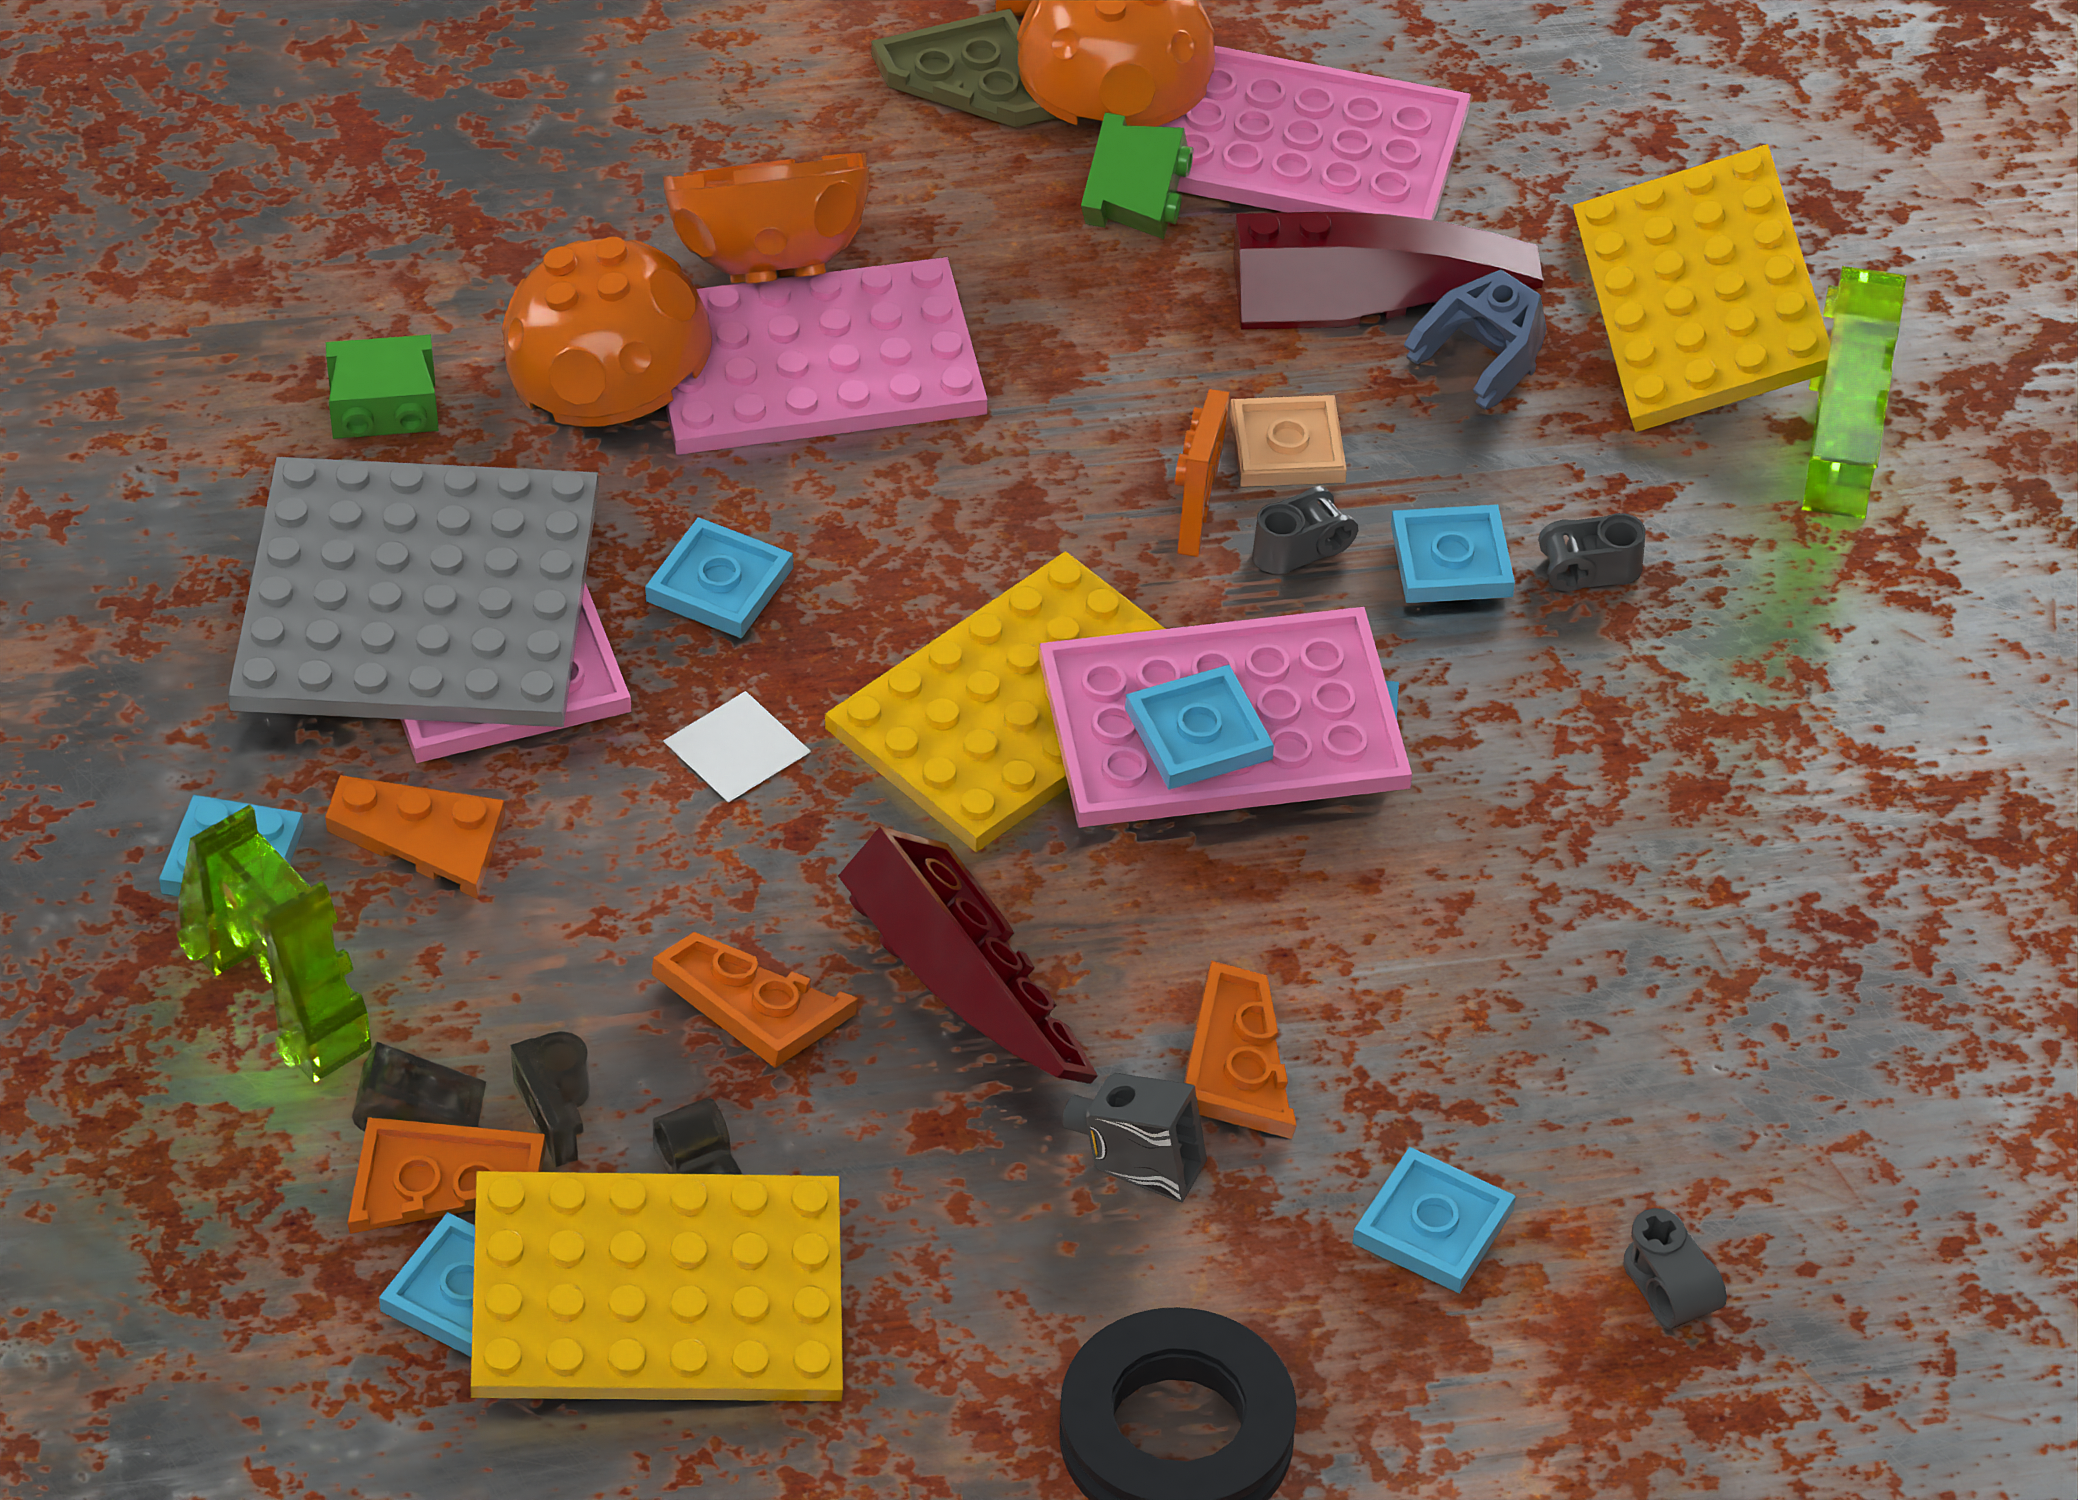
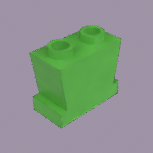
M1105 112L1081 203L1085 224L1105 228L1107 219L1164 239L1168 223L1176 224L1179 217L1182 195L1176 193L1180 176L1188 177L1193 161L1194 149L1187 145L1184 128L1127 126L1125 116Z
M431 334L325 342L330 386L329 409L333 439L439 431L436 395L433 388L436 386Z

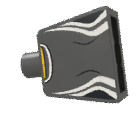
M1114 1073L1107 1076L1094 1100L1079 1095H1072L1066 1104L1063 1114L1064 1128L1089 1135L1094 1165L1101 1172L1183 1203L1207 1161L1195 1085Z

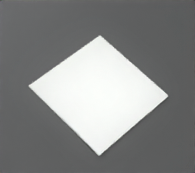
M746 691L663 740L667 746L728 803L811 752Z

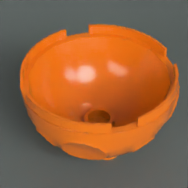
M1032 0L1017 34L1019 75L1026 91L1039 106L1068 123L1077 125L1078 117L1103 121L1106 112L1125 116L1127 126L1157 127L1188 113L1206 95L1207 84L1212 73H1214L1215 32L1199 0Z
M865 152L822 156V160L795 163L794 159L686 172L683 173L684 176H663L664 194L675 232L691 253H695L703 261L721 272L730 274L731 283L746 282L749 284L777 280L776 270H779V277L793 275L795 277L825 274V263L829 262L842 249H845L862 223V215L869 189V167L867 166Z
M607 237L605 239L589 241L579 240L549 250L544 255L543 261L525 279H522L516 287L502 325L507 372L519 398L529 409L532 410L534 404L552 413L555 422L572 426L594 427L614 425L640 418L660 409L674 400L671 390L691 372L693 378L697 379L707 363L712 346L709 314L692 280L682 271L679 263L653 246L636 240L626 241L619 237Z

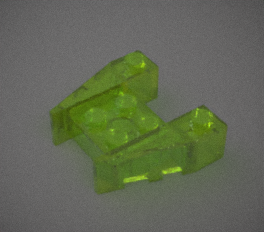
M1842 266L1838 286L1828 285L1823 317L1833 318L1825 375L1809 380L1808 390L1817 391L1818 396L1802 510L1866 519L1871 483L1875 468H1878L1888 392L1890 391L1893 372V357L1898 340L1907 275Z
M251 805L244 807L191 837L177 904L181 930L177 931V938L186 955L192 961L200 959L215 976L251 955L256 957L260 970L267 980L272 983L279 1036L275 1038L276 1048L289 1067L295 1068L298 1066L313 1083L371 1050L368 1012L363 997L347 985L344 977L354 971L349 953L344 949L336 952L334 946L332 925L338 922L327 885L323 881L312 887L306 883L258 832L255 810Z

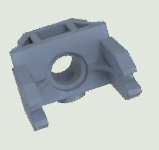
M1501 269L1450 290L1413 327L1404 343V347L1410 350L1406 355L1407 359L1415 364L1428 360L1459 328L1499 355L1484 370L1473 388V392L1478 395V398L1475 400L1476 404L1487 410L1497 405L1527 373L1532 375L1535 372V359L1537 352L1541 350L1547 330L1541 295Z

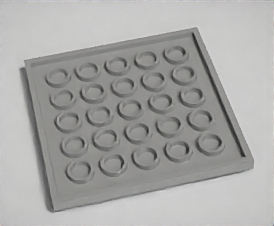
M277 457L228 693L230 711L564 727L599 490L598 472Z

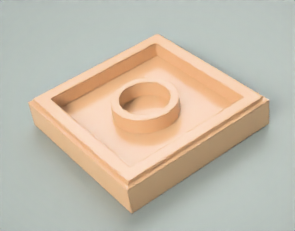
M1335 395L1231 399L1230 417L1240 487L1346 483L1347 469Z

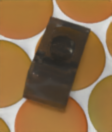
M559 1031L510 1045L513 1081L538 1132L545 1134L546 1148L555 1167L578 1160L576 1135L582 1134L584 1129L577 1107L587 1100L590 1093L589 1062L586 1044L573 1033Z
M377 1042L362 1067L352 1119L354 1124L364 1132L368 1117L478 1127L486 1081Z
M710 1096L653 1118V1148L668 1174L743 1175L731 1155L730 1137L723 1115L716 1102Z

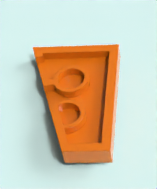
M1209 389L1203 408L1194 407L1190 430L1186 431L1183 454L1180 453L1178 457L1175 485L1184 486L1177 554L1199 556L1202 542L1203 522L1206 523L1212 484H1215L1225 440L1230 392Z
M340 775L325 820L327 832L382 857L392 854L415 864L416 872L433 880L438 875L460 884V892L478 899L505 817L504 800Z
M696 932L689 934L653 957L651 974L774 1068H777L856 1015L857 997L839 991L835 997L811 988V979L793 971L787 977L761 968L758 966L756 956Z
M1211 961L1206 975L1183 1083L1195 1085L1199 1115L1292 1139L1297 1125L1294 1109L1289 1108L1286 1093L1288 1079L1285 1064L1280 1063L1276 1042L1278 1028L1267 975Z
M368 1117L347 1222L350 1234L445 1216L447 1212L456 1214L475 1210L476 1171L542 1172L547 1146L545 1134Z

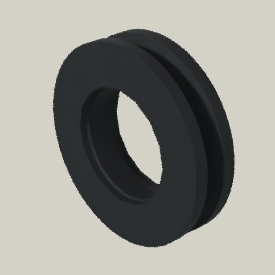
M1158 1308L1134 1313L1107 1325L1097 1332L1082 1346L1069 1365L1062 1386L1059 1436L1063 1460L1074 1483L1089 1500H1269L1281 1485L1291 1462L1296 1425V1394L1288 1370L1277 1353L1259 1335L1237 1321L1216 1313L1193 1308ZM1165 1380L1189 1381L1218 1392L1235 1408L1241 1422V1427L1233 1441L1213 1455L1190 1461L1167 1460L1137 1449L1119 1431L1114 1414L1121 1402L1142 1386Z

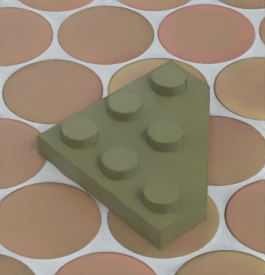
M1011 9L871 41V56L887 86L1015 128L1057 118L1039 106L1022 84L1018 68L1017 41L1020 25Z

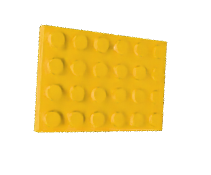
M1768 144L1573 205L1635 432L1838 371L1835 356Z
M1065 551L825 713V729L974 852H978L1069 788L1039 660L1040 643L1166 628Z
M476 1171L471 1398L842 1401L843 1363L839 1176Z

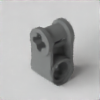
M1312 487L1299 495L1268 504L1261 508L1257 515L1252 559L1255 565L1262 571L1270 574L1289 573L1300 566L1324 557L1335 556L1346 550L1357 536L1359 531L1358 524L1351 516L1342 515L1334 505V496L1326 487Z
M1615 513L1604 517L1579 520L1563 519L1547 525L1539 534L1540 549L1548 556L1550 562L1547 570L1549 582L1557 590L1575 591L1603 585H1625L1637 580L1643 571L1645 526L1641 520L1633 515ZM1564 535L1569 537L1567 544H1565ZM1568 566L1571 573L1570 576H1567L1565 573Z
M1653 1208L1638 1214L1632 1225L1631 1237L1633 1242L1629 1244L1625 1251L1623 1266L1627 1275L1634 1281L1649 1303L1657 1321L1666 1329H1673L1723 1308L1726 1304L1727 1294L1722 1276L1716 1266L1705 1257L1685 1228L1683 1221L1676 1214L1666 1209Z

